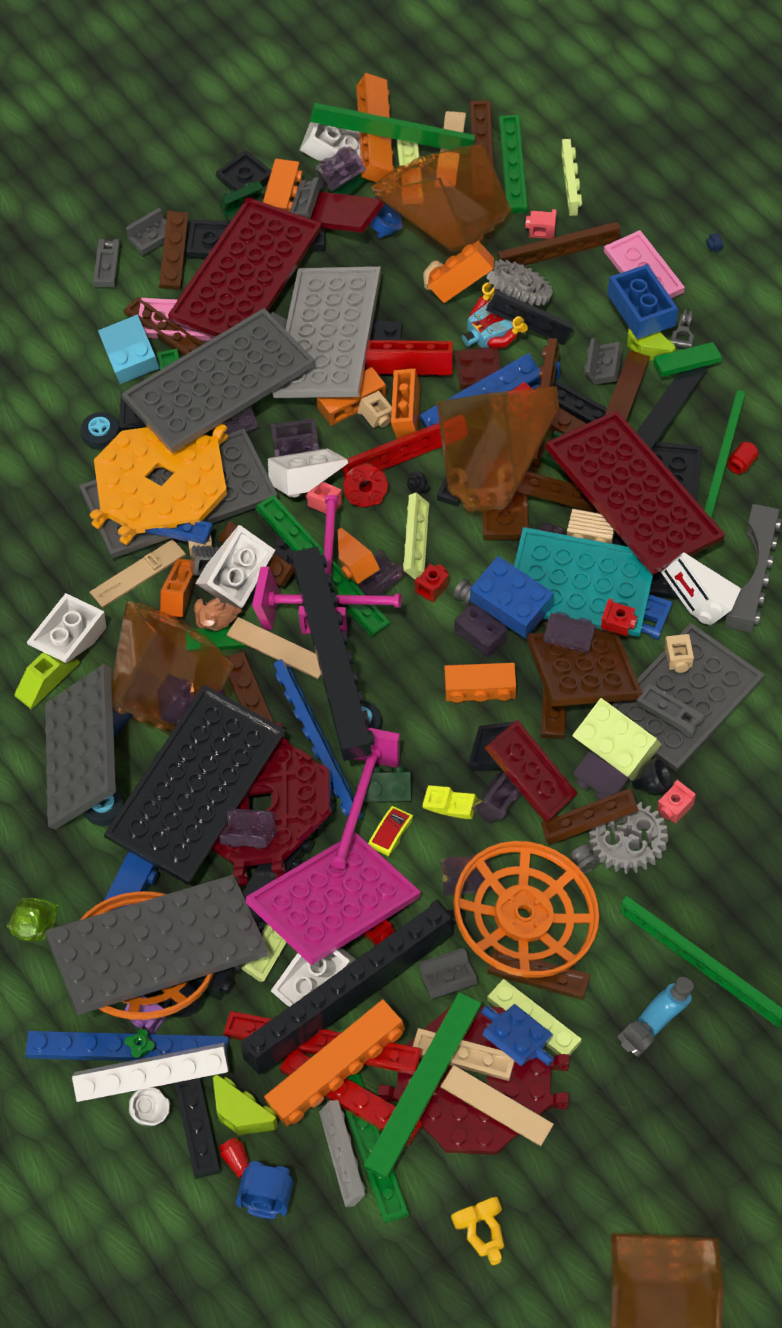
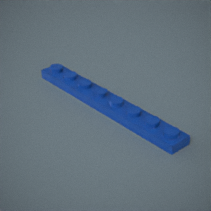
M280 659L274 663L277 670L275 676L281 685L284 684L286 688L284 694L288 701L294 704L295 709H293L296 718L300 722L302 721L305 726L302 728V731L306 738L312 741L314 745L311 747L313 753L318 759H321L324 766L329 768L333 783L331 784V790L334 791L336 797H340L342 801L339 804L345 816H349L355 796L291 667ZM360 810L358 820L364 817L362 810Z
M28 1031L26 1057L37 1059L133 1061L225 1043L228 1059L229 1038L228 1036L148 1034L149 1040L154 1042V1049L144 1056L134 1058L131 1055L130 1047L125 1045V1039L127 1036H134L135 1034Z

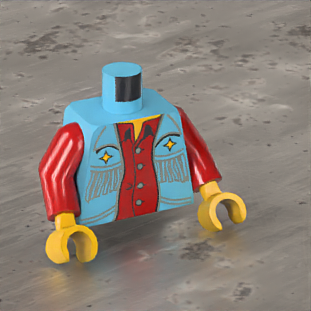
M488 282L482 287L484 295L480 296L468 317V332L462 335V340L466 346L477 342L486 351L508 347L516 339L518 332L524 333L528 329L524 319L520 316L511 322L486 311L489 298L492 297L495 288H492L488 292L491 288V284Z

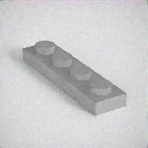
M332 1100L319 1111L345 1207L355 1206L365 1196V1187L358 1172V1162L356 1157H354L351 1147V1137L347 1133L344 1112L340 1108L339 1101Z

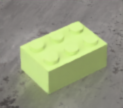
M600 698L572 735L581 744L631 781L637 777L640 768L650 761L662 745L654 736L602 698Z

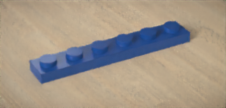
M528 353L420 414L418 417L424 427L427 428L457 415L464 416L483 405L484 396L538 368Z

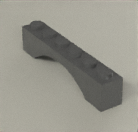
M757 504L752 505L746 535L753 545L757 567L749 582L740 590L732 610L727 613L725 628L752 633L753 626L759 624L761 612L757 611L758 606H763L765 593L761 591L762 587H767L770 575L766 573V568L771 569L774 555H770V551L776 549L778 537H775L774 533L775 531H780L782 519L778 518L779 509Z

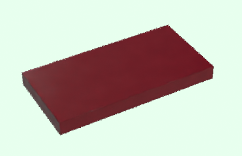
M319 192L310 219L322 223V228L363 233L384 206L382 199Z
M518 719L484 747L545 822L551 819L578 794Z

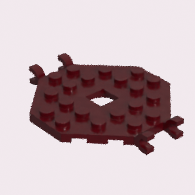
M282 722L274 723L283 728ZM285 732L282 740L212 848L213 851L234 865L233 876L237 878L239 886L248 885L246 866L272 863V872H275L276 879L286 873L284 861L331 814V773L329 768L323 764H318L307 753L290 745L289 741L286 740ZM271 793V806L268 809L258 812L249 811L250 796Z
M481 1006L463 1040L500 1050L483 1036L485 1028L492 1021L481 1014L484 1009ZM450 1007L423 1030L437 1033ZM491 1007L498 1014L505 1012L502 1007ZM415 1037L406 1045L413 1047ZM569 1054L552 1056L554 1060L549 1066L537 1057L528 1060L523 1066L515 1062L510 1081L487 1075V1085L538 1115L544 1114L549 1108L568 1110V1093L550 1095L551 1070L568 1071ZM449 1065L420 1118V1121H422L421 1128L435 1139L445 1153L499 1154L512 1139L517 1138L520 1134L441 1088L442 1083L453 1067ZM398 1072L397 1088L379 1085V1097L387 1102L398 1103L413 1074Z

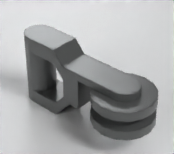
M685 309L684 313L681 314L678 329L673 331L671 341L676 348L687 349L693 345L694 335L689 331L693 311H690L688 314V310ZM685 335L689 340L685 341L676 338L677 336Z

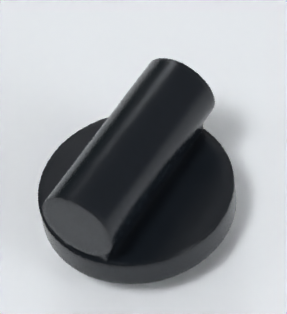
M414 471L409 475L407 485L412 493L423 492L426 494L431 490L422 472Z

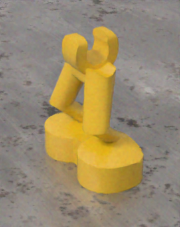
M498 1197L490 1198L476 1204V1206H470L451 1215L456 1229L468 1228L467 1240L481 1257L488 1256L491 1265H497L501 1262L499 1250L504 1247L501 1226L494 1218L502 1211ZM483 1220L486 1221L491 1229V1241L486 1244L476 1235V1223Z

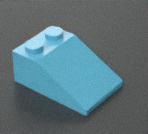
M138 315L98 330L120 384L160 369Z

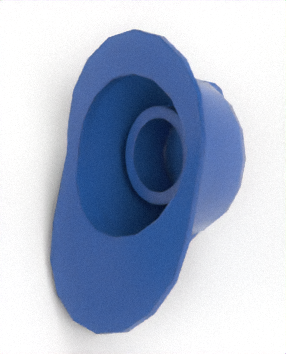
M385 195L375 196L374 198L382 199L384 206L370 225L377 231L378 238H382L384 235L390 236L396 230H400L403 227L401 209L390 197Z

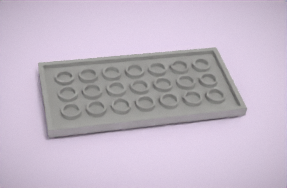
M380 266L298 268L285 330L315 360V366L273 391L274 398L360 396L367 357L366 350L370 341L382 274Z

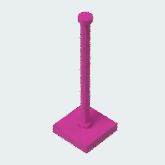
M336 495L325 496L327 510L323 554H325L327 568H324L325 574L330 573V576L335 510L339 500ZM299 606L301 634H310L304 607ZM335 607V611H340L343 625H340V630L345 631L347 635L346 607Z
M260 567L252 606L263 629L273 630L278 603H303L300 594H280L270 568ZM395 594L394 596L336 595L337 604L394 605L395 607H401L402 605L401 594Z
M367 727V731L372 730L375 745H371L372 755L354 758L366 763L336 857H333L331 865L337 869H344L346 866L345 858L375 764L389 767L399 766L400 734Z

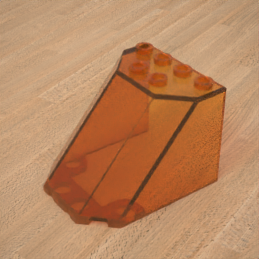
M484 143L420 156L409 164L394 168L371 186L379 199L451 252L458 250L462 252L468 244H474L476 241L482 240L484 234L494 230V226L503 222L506 219L505 216L512 211Z
M557 386L485 393L437 402L448 491L463 502L462 506L468 512L494 509L503 510L507 507L520 486L559 410Z
M128 601L125 607L111 680L113 709L121 714L131 713L134 715V718L144 723L147 720L153 722L154 726L163 731H166L167 728L174 730L202 686L205 684L220 693L234 665L207 635L190 627L186 622L139 602L135 604ZM186 632L192 638L201 642L200 649L187 650Z
M611 1233L609 1328H722L724 1285L718 1239Z

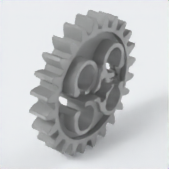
M499 259V262L494 260V269L486 274V279L490 280L489 283L494 285L493 288L500 289V292L506 293L525 303L528 302L532 306L534 303L537 306H540V304L545 305V303L549 302L553 293L552 286L549 285L550 282L544 281L545 277L538 276L539 273L532 272V268L527 269L523 264L519 265L516 262L512 264L508 260L505 262Z
M642 802L637 805L639 811L592 828L589 836L593 855L598 856L600 863L605 862L607 869L614 865L615 872H618L622 867L625 874L628 873L629 868H633L634 872L638 873L639 866L647 870L648 862L655 865V857L662 858V851H666V843L668 842L667 826L664 824V818H659L658 811L652 813L650 805L643 809ZM606 824L610 827L611 833L615 835V842L617 843L615 845H610L612 843L609 831H606ZM648 829L646 837L647 842L651 843L652 850L648 847L647 842L643 841L642 831L640 830Z

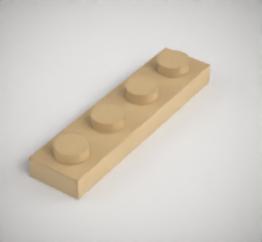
M418 1028L413 1047L422 1048L423 1058L436 1033ZM463 1040L450 1065L510 1081L515 1061L501 1050Z

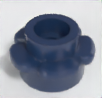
M710 233L709 238L706 239L708 249L718 253V250L723 249L721 236L719 233Z

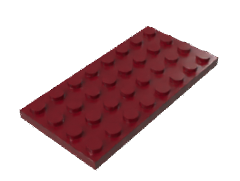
M247 197L168 313L169 320L216 337L263 308L269 311L322 230V223Z
M617 410L546 442L545 449L652 575L666 569L683 552L692 556L724 540L725 533Z

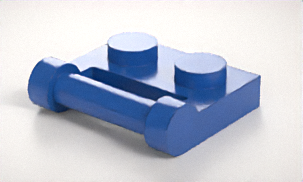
M649 594L644 619L656 622V626L643 623L641 632L652 635V638L659 640L673 602Z

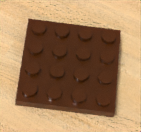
M600 629L528 634L526 641L551 707L597 703L600 698L606 702L637 700L643 694L618 633Z

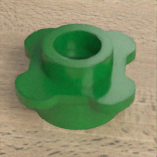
M144 1029L139 1030L134 1036H127L125 1039V1045L130 1047L131 1055L134 1058L144 1056L154 1049V1042L149 1040L148 1032Z

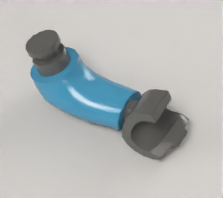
M679 977L676 983L669 984L667 988L661 991L646 1007L638 1020L632 1021L617 1036L622 1042L621 1046L627 1052L631 1051L636 1056L643 1054L654 1042V1036L689 1005L692 998L690 993L694 989L693 982L686 977Z

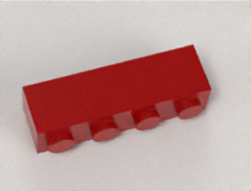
M369 341L366 350V370L372 367L378 375L394 374L395 370L416 369L418 376L426 374L446 376L453 374V341Z

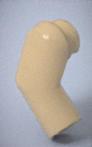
M432 261L423 272L425 289L431 290L428 287L429 273L434 268L443 265L439 261Z

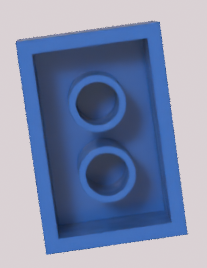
M648 264L609 277L607 295L637 339L676 325L678 307Z
M497 556L470 588V601L524 638H527L528 634L533 631L552 608L554 593Z

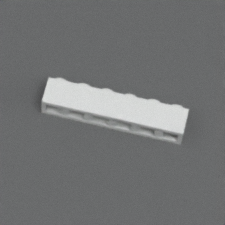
M219 1043L77 1071L73 1074L72 1079L76 1100L79 1102L225 1073L229 1070L225 1043Z

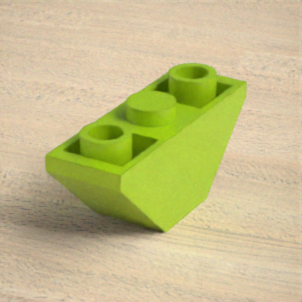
M629 328L627 346L632 351L650 356L649 361H653L655 356L675 352L676 350L673 342L667 340L661 331L637 339Z
M43 652L27 667L14 694L15 697L32 710L80 664L79 660L74 657L65 663Z
M217 1074L213 1077L217 1115L222 1124L238 1135L273 1131L278 1127L276 1114L272 1109L267 1106L261 1107L250 1093L246 1091L240 1092L229 1078L224 1077L222 1079Z

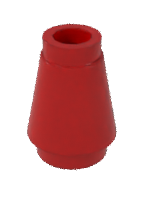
M236 1137L223 1143L219 1148L221 1150V1157L237 1177L241 1178L243 1170L249 1165L243 1142H239Z

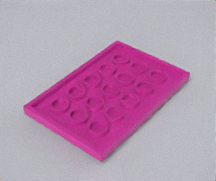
M356 832L353 833L347 851L344 869H337L331 865L332 858L336 857L340 844L339 841L251 893L246 898V904L311 966L420 898L421 891Z

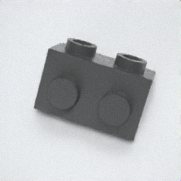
M158 208L149 212L146 216L126 227L128 241L142 256L164 243L166 220L164 219L162 209Z
M596 338L591 339L590 347L587 349L588 359L584 371L593 385L618 381L623 346L620 342L600 345Z
M465 948L418 963L421 980L430 999L478 984L477 977L468 961Z

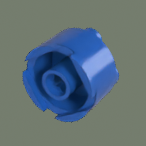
M257 1161L249 1162L248 1167L242 1173L236 1198L237 1206L239 1208L242 1205L247 1207V1213L260 1218L273 1219L279 1213H282V1216L286 1215L294 1183L293 1179L289 1176V1169L282 1166L275 1168L264 1166Z

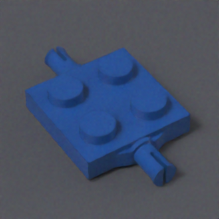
M513 1004L505 1012L499 1014L489 1005L484 1007L481 1014L491 1020L492 1023L485 1028L483 1036L520 1066L536 1057L547 1066L553 1062L554 1057L543 1050L544 1046L551 1041L553 1036L544 1026L516 1004Z

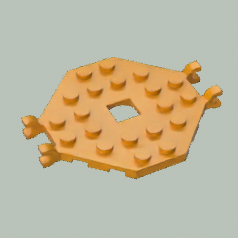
M222 423L214 429L212 436L203 434L174 453H171L148 427L121 431L94 459L100 509H95L89 514L94 519L91 522L92 526L100 529L104 522L110 518L122 525L118 530V533L122 535L119 540L123 544L128 545L136 534L144 533L145 529L158 527L170 529L177 528L178 524L190 523L195 525V522L203 521L227 495L219 449L220 444L228 439V435L224 433L227 430V426ZM156 468H165L174 473L162 486L146 478Z

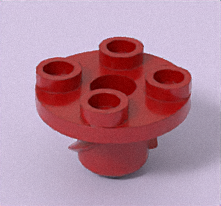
M373 464L355 466L346 474L343 481L345 496L351 504L359 507L380 504L388 487L384 472Z

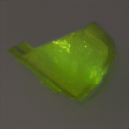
M22 898L17 903L7 928L10 929L13 936L24 942L41 941L46 937L45 930L52 929L58 905L41 898Z

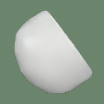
M150 1087L137 1090L129 1099V1113L140 1125L155 1126L163 1122L169 1114V1099L157 1088Z

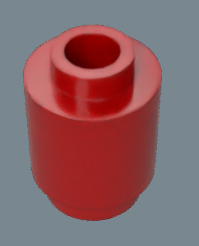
M750 442L740 443L728 459V468L735 474L746 472L759 456L757 447Z

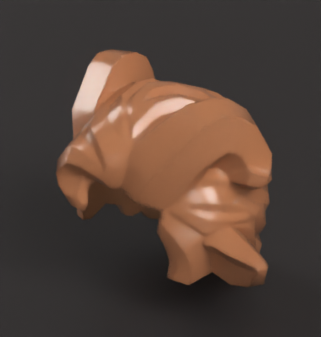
M217 597L203 605V599H198L194 605L196 624L201 629L221 630L226 628L237 617V614L242 611L239 607L220 602V599Z

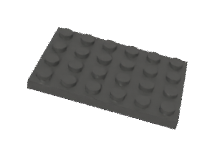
M692 623L680 633V635L689 634L694 657L692 668L683 673H678L675 669L669 670L664 650L637 680L642 692L650 683L702 713L705 720L701 725H697L694 735L692 737L685 736L681 730L636 705V700L616 701L612 705L662 744L653 756L661 758L675 772H678L764 680L765 674ZM684 716L683 720L689 722L690 720L686 716Z
M105 664L45 703L48 827L55 830L116 792L111 667Z

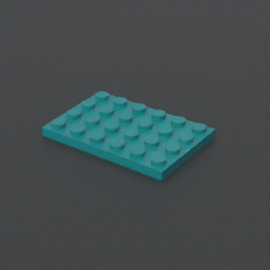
M523 527L514 567L554 593L553 606L543 619L604 630L601 629V619L608 599H612L615 603L635 608V615L638 616L635 629L630 628L628 635L640 637L653 575L629 547Z

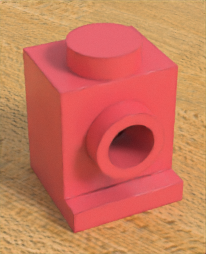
M552 209V212L531 211V216H526V229H529V237L554 238L556 209Z
M321 482L307 492L308 506L326 514L327 504L325 503V496L336 495L339 498L338 504H336V513L342 506V490Z
M676 780L670 790L658 801L657 810L664 819L671 820L676 824L694 806L696 794Z

